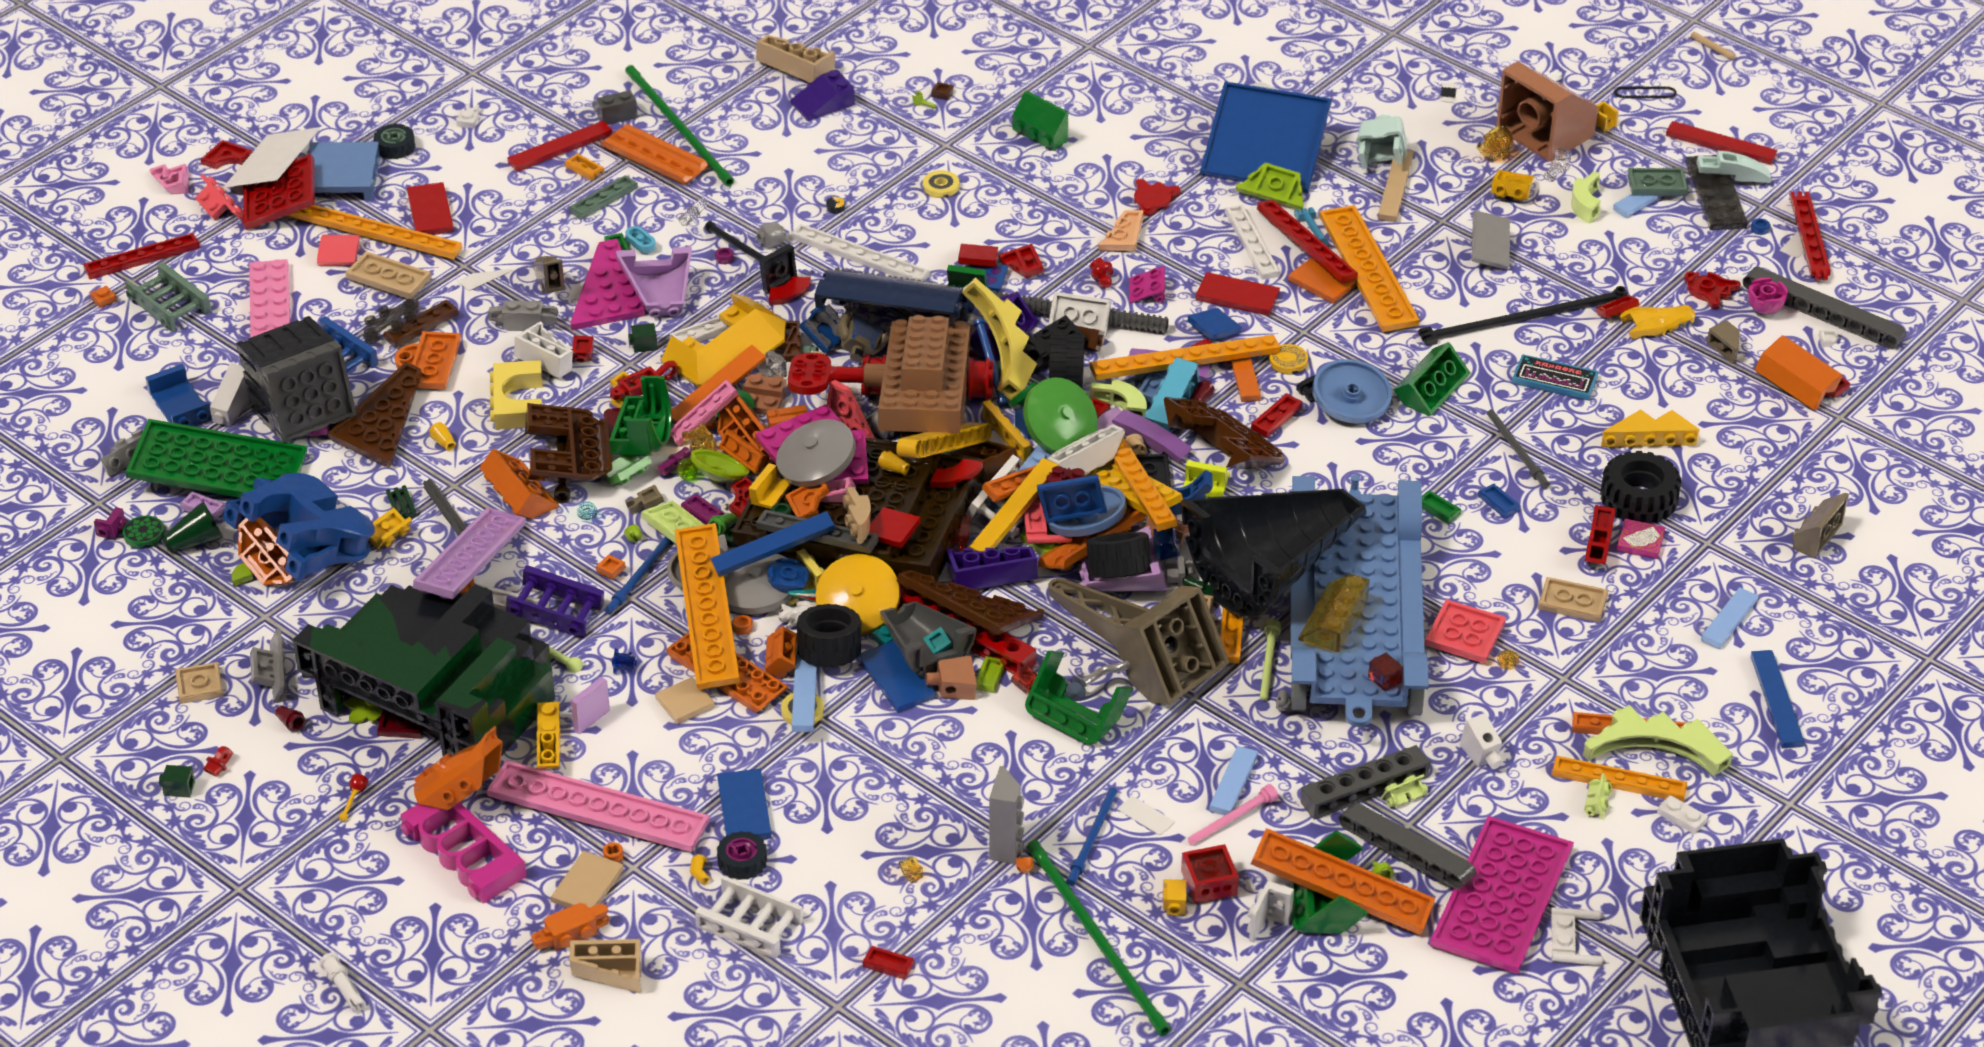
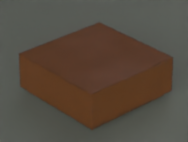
M937 82L931 91V97L948 101L954 92V85Z

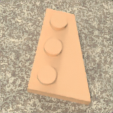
M1124 210L1114 223L1115 227L1106 233L1104 241L1098 243V251H1136L1144 218L1143 210Z

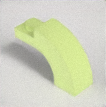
M1593 171L1584 179L1578 177L1573 184L1572 210L1581 220L1588 224L1599 215L1601 200L1592 195L1599 188L1600 173Z
M1112 379L1111 384L1091 383L1090 399L1095 398L1117 406L1122 410L1125 409L1142 417L1145 416L1147 411L1146 399L1136 387Z

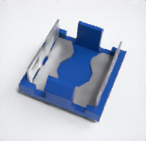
M830 304L824 305L823 309L814 308L810 311L811 315L798 326L825 354L841 343L837 330L840 317Z

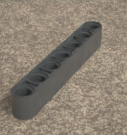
M1354 802L1338 816V821L1345 830L1457 890L1461 889L1476 875V870L1469 861L1360 803Z

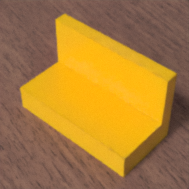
M769 463L749 487L751 504L771 509L775 504H778L792 486L786 480L778 478L776 465Z

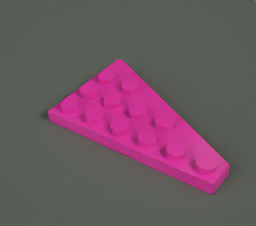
M617 239L598 242L570 321L571 330L645 316V309L641 300L617 262L616 251L621 250Z

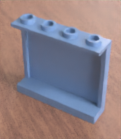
M312 142L311 150H308L307 155L312 154L314 158L315 193L364 192L365 202H372L380 161L379 143Z

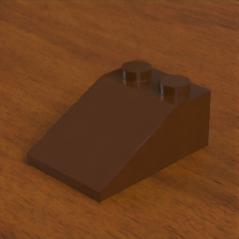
M991 441L967 446L950 453L952 456L981 459V462H983V483L991 481L1013 454L1018 457L1015 447ZM1018 461V463H1017V465H1016V467L1018 468V470H1019V468H1020V463H1019V461Z

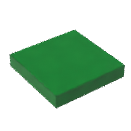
M948 265L947 276L950 285L964 287L977 278L988 288L986 270Z

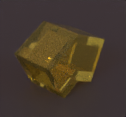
M909 856L898 862L903 875L911 883L923 878V867L918 863L916 857Z

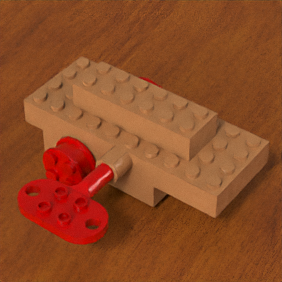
M915 315L909 317V321L904 319L892 321L887 355H883V358L870 357V354H867L866 357H863L861 367L831 366V359L821 353H803L793 357L788 373V389L797 394L814 395L825 391L828 384L833 380L841 383H862L861 395H865V398H869V395H880L878 431L960 433L961 425L964 424L967 388L968 401H972V398H985V401L992 399L994 361H990V358H986V361L973 360V357L969 359L970 323L956 321L954 326L950 325L949 318H944L943 316L924 317L922 315Z

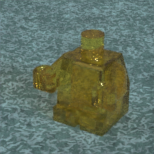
M704 424L698 425V428L690 432H682V437L685 441L692 440V444L689 445L691 451L696 449L717 451L714 437Z

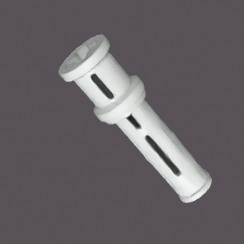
M327 953L320 959V967L328 973L329 981L337 985L354 1013L362 1011L363 1007H366V1003L350 981L347 968L341 965L337 953Z

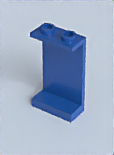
M183 364L145 377L148 393L168 422L193 426L212 419L210 403L208 401L203 403L187 380L186 369Z

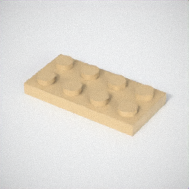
M368 251L345 272L347 279L410 300L432 278L429 271Z

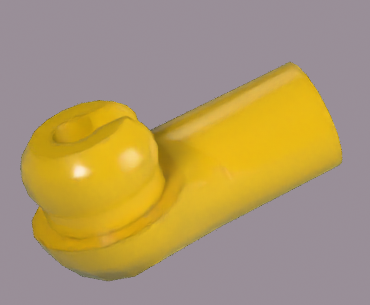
M697 854L691 859L690 874L702 885H706L710 881V876L703 871L707 858L704 855Z

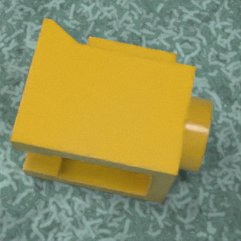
M1605 101L1597 104L1598 115L1596 125L1603 132L1616 127L1619 111Z
M1163 879V910H1166V915L1186 916V880Z

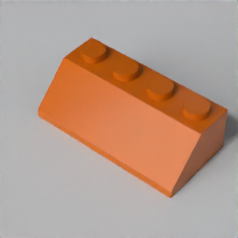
M492 449L479 467L484 473V478L494 485L493 489L503 496V501L513 508L512 512L518 516L532 519L559 506L539 481L528 480L529 469L521 459Z

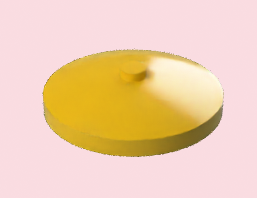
M866 554L848 555L833 562L821 575L816 588L817 605L839 604L849 607L859 614L861 619V635L870 634L884 626L880 611L894 608L896 612L900 602V586L894 571L881 559Z

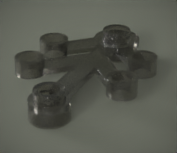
M407 299L403 302L402 306L391 309L388 306H382L377 309L380 318H375L374 315L364 318L366 327H370L364 330L363 337L365 343L373 344L380 340L379 333L389 325H391L394 332L402 330L404 328L402 324L403 315L406 322L416 320V313L420 311V302L414 299Z

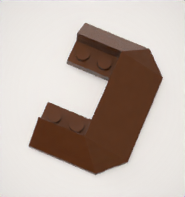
M1164 398L1169 428L1195 431L1231 457L1226 466L1227 468L1253 469L1284 462L1285 458L1281 456L1283 453L1281 449L1226 411L1207 406V403L1200 400Z
M527 403L525 434L550 437L563 435L566 450L565 452L530 448L528 480L569 484L593 481L612 471L607 421L596 419L588 409Z

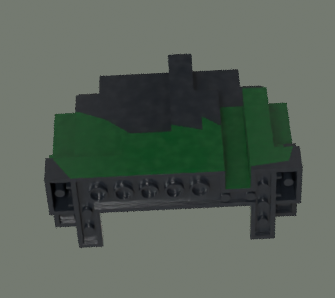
M475 583L465 594L459 592L454 599H443L439 595L432 593L425 594L412 588L413 586L410 585L405 590L391 585L382 595L376 593L341 629L326 624L322 629L308 624L292 640L298 671L316 680L321 710L338 717L343 712L340 694L343 691L439 733L442 757L447 753L452 756L460 750L478 744L494 726L497 727V738L503 741L502 756L537 719V703L553 702L555 699L549 644L531 637L529 621L494 607L492 591Z

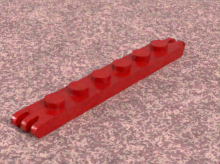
M1790 191L1789 198L1810 276H1814L1815 281H1820V276H1822L1823 281H1827L1831 270L1810 193L1805 191L1803 196L1802 191H1797V196H1795V192Z

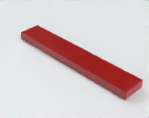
M600 121L509 156L507 161L518 172L611 136L613 131L604 121Z
M1672 121L1666 130V136L1719 151L1741 154L1769 165L1774 161L1778 151L1777 149Z
M194 233L87 262L83 266L90 280L200 248V245Z

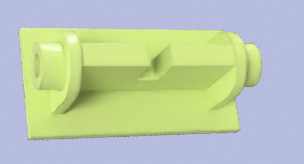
M1602 773L1600 780L1593 779L1589 783L1588 798H1586L1584 806L1586 815L1593 816L1594 814H1599L1601 820H1604L1605 812L1609 808L1608 798L1612 794L1611 783L1607 781L1604 773Z
M1424 774L1418 777L1415 775L1409 776L1399 785L1397 783L1388 785L1380 799L1387 798V806L1396 808L1409 801L1405 794H1408L1411 801L1425 796L1426 792H1428V787L1426 784L1421 783Z

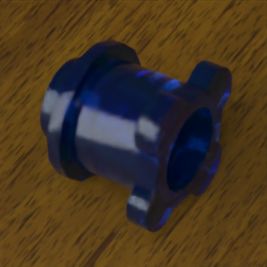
M615 648L612 658L613 674H617L618 670H626L628 673H631L632 669H636L637 657L633 656V652L619 653V649Z

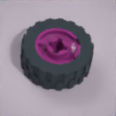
M739 831L737 833L733 832L728 836L726 835L719 842V846H717L719 869L731 879L747 880L756 877L759 873L763 872L767 865L766 843L764 844V840L759 835L752 834V832Z

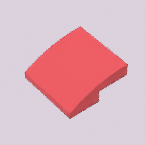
M322 235L317 255L318 266H352L357 260V253H359L360 235Z

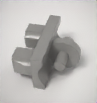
M1176 548V554L1165 555L1167 583H1178L1179 588L1183 586L1185 575L1193 577L1198 573L1193 560L1187 559L1184 562L1183 548Z

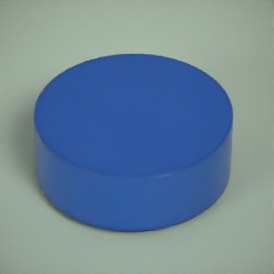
M1763 218L1754 219L1751 223V231L1758 235H1765L1770 231V222Z

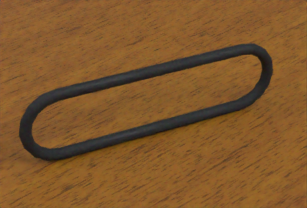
M1669 86L1617 87L1614 93L1620 98H1672L1676 96L1677 91ZM1670 89L1674 91V94L1620 95L1617 93V90Z

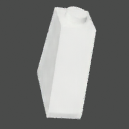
M230 363L210 405L212 422L230 427L251 402L247 390L249 386L246 384L243 374L245 370L241 365Z

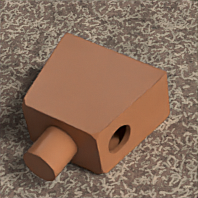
M971 656L938 661L937 672L925 674L926 686L938 685L941 697L975 700L977 682Z

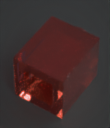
M1385 652L1378 657H1374L1369 662L1368 677L1385 692L1402 683L1403 666Z

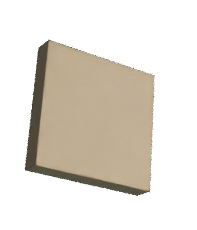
M219 662L175 669L180 704L223 697Z
M693 677L655 693V699L676 724L715 708L714 701L704 689L697 690L696 680Z

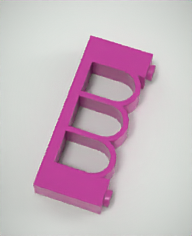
M460 802L449 810L416 804L400 814L402 832L406 836H410L415 842L420 840L424 850L430 853H438L439 862L442 867L447 870L457 871L460 883L467 887L469 894L473 898H477L482 904L527 877L525 861ZM451 820L457 824L444 833L438 835L430 834ZM469 837L476 841L461 851H448ZM489 854L495 858L479 869H466Z

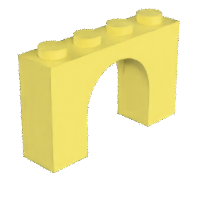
M541 360L493 363V371H490V383H493L490 384V395L494 397H490V408L494 410H490V420L495 422V430L525 428L527 403L542 404V398L515 400L507 397V395L520 389L543 388Z

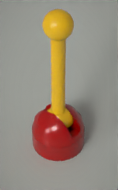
M352 775L349 781L352 793L343 813L339 815L340 821L348 819L347 813L356 793H361L366 789L369 781L364 775Z

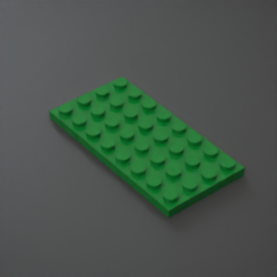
M148 419L127 467L126 478L241 498L242 493L255 490L253 483L256 478L276 480L284 474L300 473L307 455V446Z

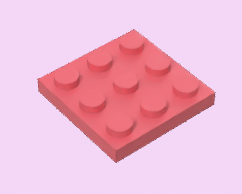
M1446 599L1425 638L1424 645L1485 664L1506 623V617Z

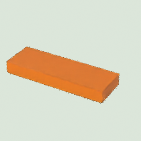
M1251 357L1231 360L1241 402L1261 400Z
M726 429L719 448L755 474H760L768 456L732 430Z

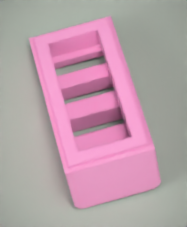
M848 477L825 482L830 493L821 502H843V495H846V487H855L856 489L852 478Z

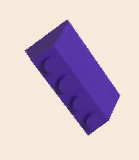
M1018 291L1001 297L1000 299L1003 302L1008 298L1022 310L1015 325L1025 334L1030 333L1039 321ZM985 320L986 324L984 326L994 360L1001 361L997 342ZM976 329L970 337V346L978 357L986 359L978 330Z

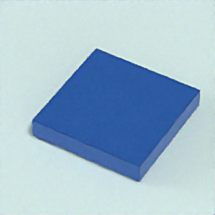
M1217 307L1189 315L1187 319L1188 323L1211 341L1241 333L1242 326Z

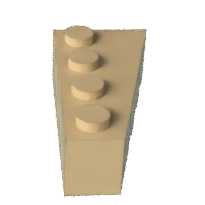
M766 35L757 41L756 60L779 71L791 74L793 77L805 80L807 83H811L821 74L834 70L836 52L829 51L825 53L821 52V48L818 47L810 49L804 47L803 43L790 44L787 39Z

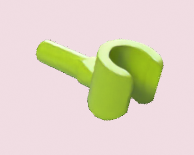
M917 91L915 92L916 96L912 95L914 105L923 104L933 109L936 108V104L923 99L922 92Z

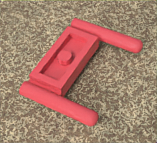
M1038 496L1023 514L1027 544L1071 542L1072 537L1047 535L1046 520Z

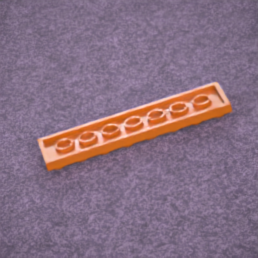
M1268 828L1265 829L1251 861L1253 866L1332 899L1341 895L1366 910L1368 914L1419 935L1424 930L1436 899Z

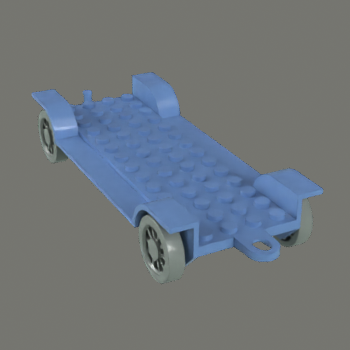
M1358 475L1351 476V487L1348 493L1365 505L1366 515L1361 516L1309 567L1299 580L1291 586L1290 659H1292V710L1304 711L1306 709L1307 692L1309 690V703L1344 704L1346 721L1355 727H1364L1371 722L1372 706L1407 707L1408 715H1422L1425 689L1429 688L1428 657L1424 647L1421 481L1398 480L1397 495L1361 494L1359 491L1360 477ZM1292 476V491L1315 490V477ZM1381 676H1382V677H1383L1382 684L1379 683L1374 677H1376V678L1381 682ZM1356 708L1363 709L1365 711L1364 717L1356 718L1353 710Z

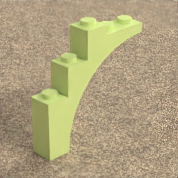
M1630 705L1623 709H1617L1612 715L1611 725L1606 726L1596 737L1588 738L1584 744L1583 756L1590 761L1601 754L1616 749L1653 747L1687 757L1702 766L1713 777L1728 768L1733 757V753L1698 718L1691 723H1685L1680 729L1664 711L1657 716H1651L1646 722Z

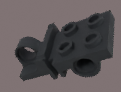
M1066 315L1033 334L1034 338L1030 333H1027L1029 339L1023 352H1029L1028 356L1037 363L1032 375L1046 366L1049 367L1051 334L1084 335ZM1084 335V344H1085V343L1087 342V338H1086V336Z

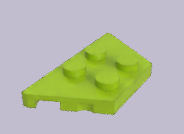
M1264 163L1257 171L1248 175L1247 180L1236 185V191L1267 201L1274 200L1277 204L1299 209L1300 211L1304 208L1301 178L1298 172Z

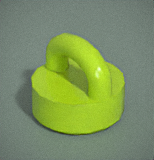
M1373 861L1372 865L1374 868L1371 872L1391 880L1394 876V869L1386 862L1378 863Z

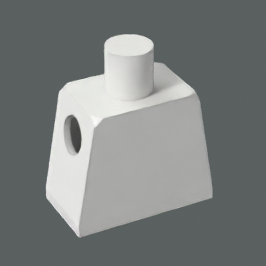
M1486 713L1466 720L1459 745L1477 766L1481 767L1489 764L1491 769L1500 767L1503 763L1499 757L1502 742Z

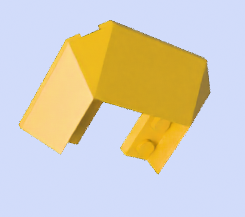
M730 293L733 305L719 314L720 321L728 325L729 328L706 345L701 344L690 336L680 341L671 335L661 362L664 364L670 360L675 361L678 364L677 373L700 387L750 345L755 346L765 356L785 342L786 320L747 296Z

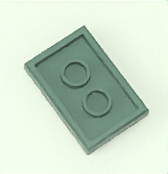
M1628 168L1627 170L1632 196H1688V187L1683 168Z

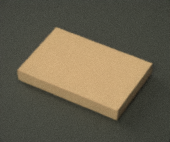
M1546 577L1538 610L1600 623L1609 590Z
M583 851L551 895V902L567 908L578 903H584L588 908L600 904L624 870L623 864Z

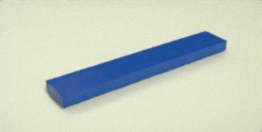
M826 511L710 559L718 577L836 529Z
M1751 651L1750 657L1781 747H1803L1804 739L1773 651Z

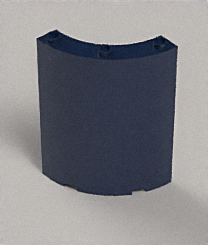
M826 270L823 273L824 279L819 280L814 294L816 308L823 309L826 299H832V304L840 305L841 301L940 313L949 315L950 325L954 326L956 318L960 317L961 309L963 310L964 321H968L969 315L974 312V304L962 293L964 287L836 270Z

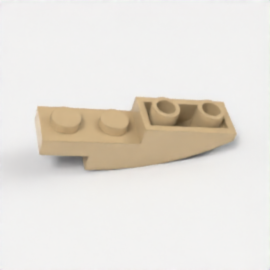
M846 487V495H843L844 508L848 509V514L845 515L846 527L850 528L851 536H854L857 543L860 544L864 542L870 531V500L868 495L859 496L855 487Z

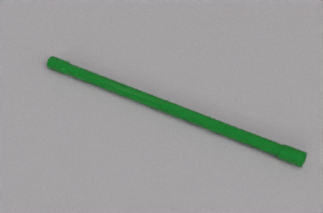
M628 65L625 68L626 74L636 82L688 143L708 163L723 184L727 187L731 186L734 183V178L718 163L642 77L635 66Z
M1033 840L1029 842L1027 849L1040 864L1125 984L1158 1035H1167L1171 1027L1162 1014L1154 1007L1053 865L1039 841Z

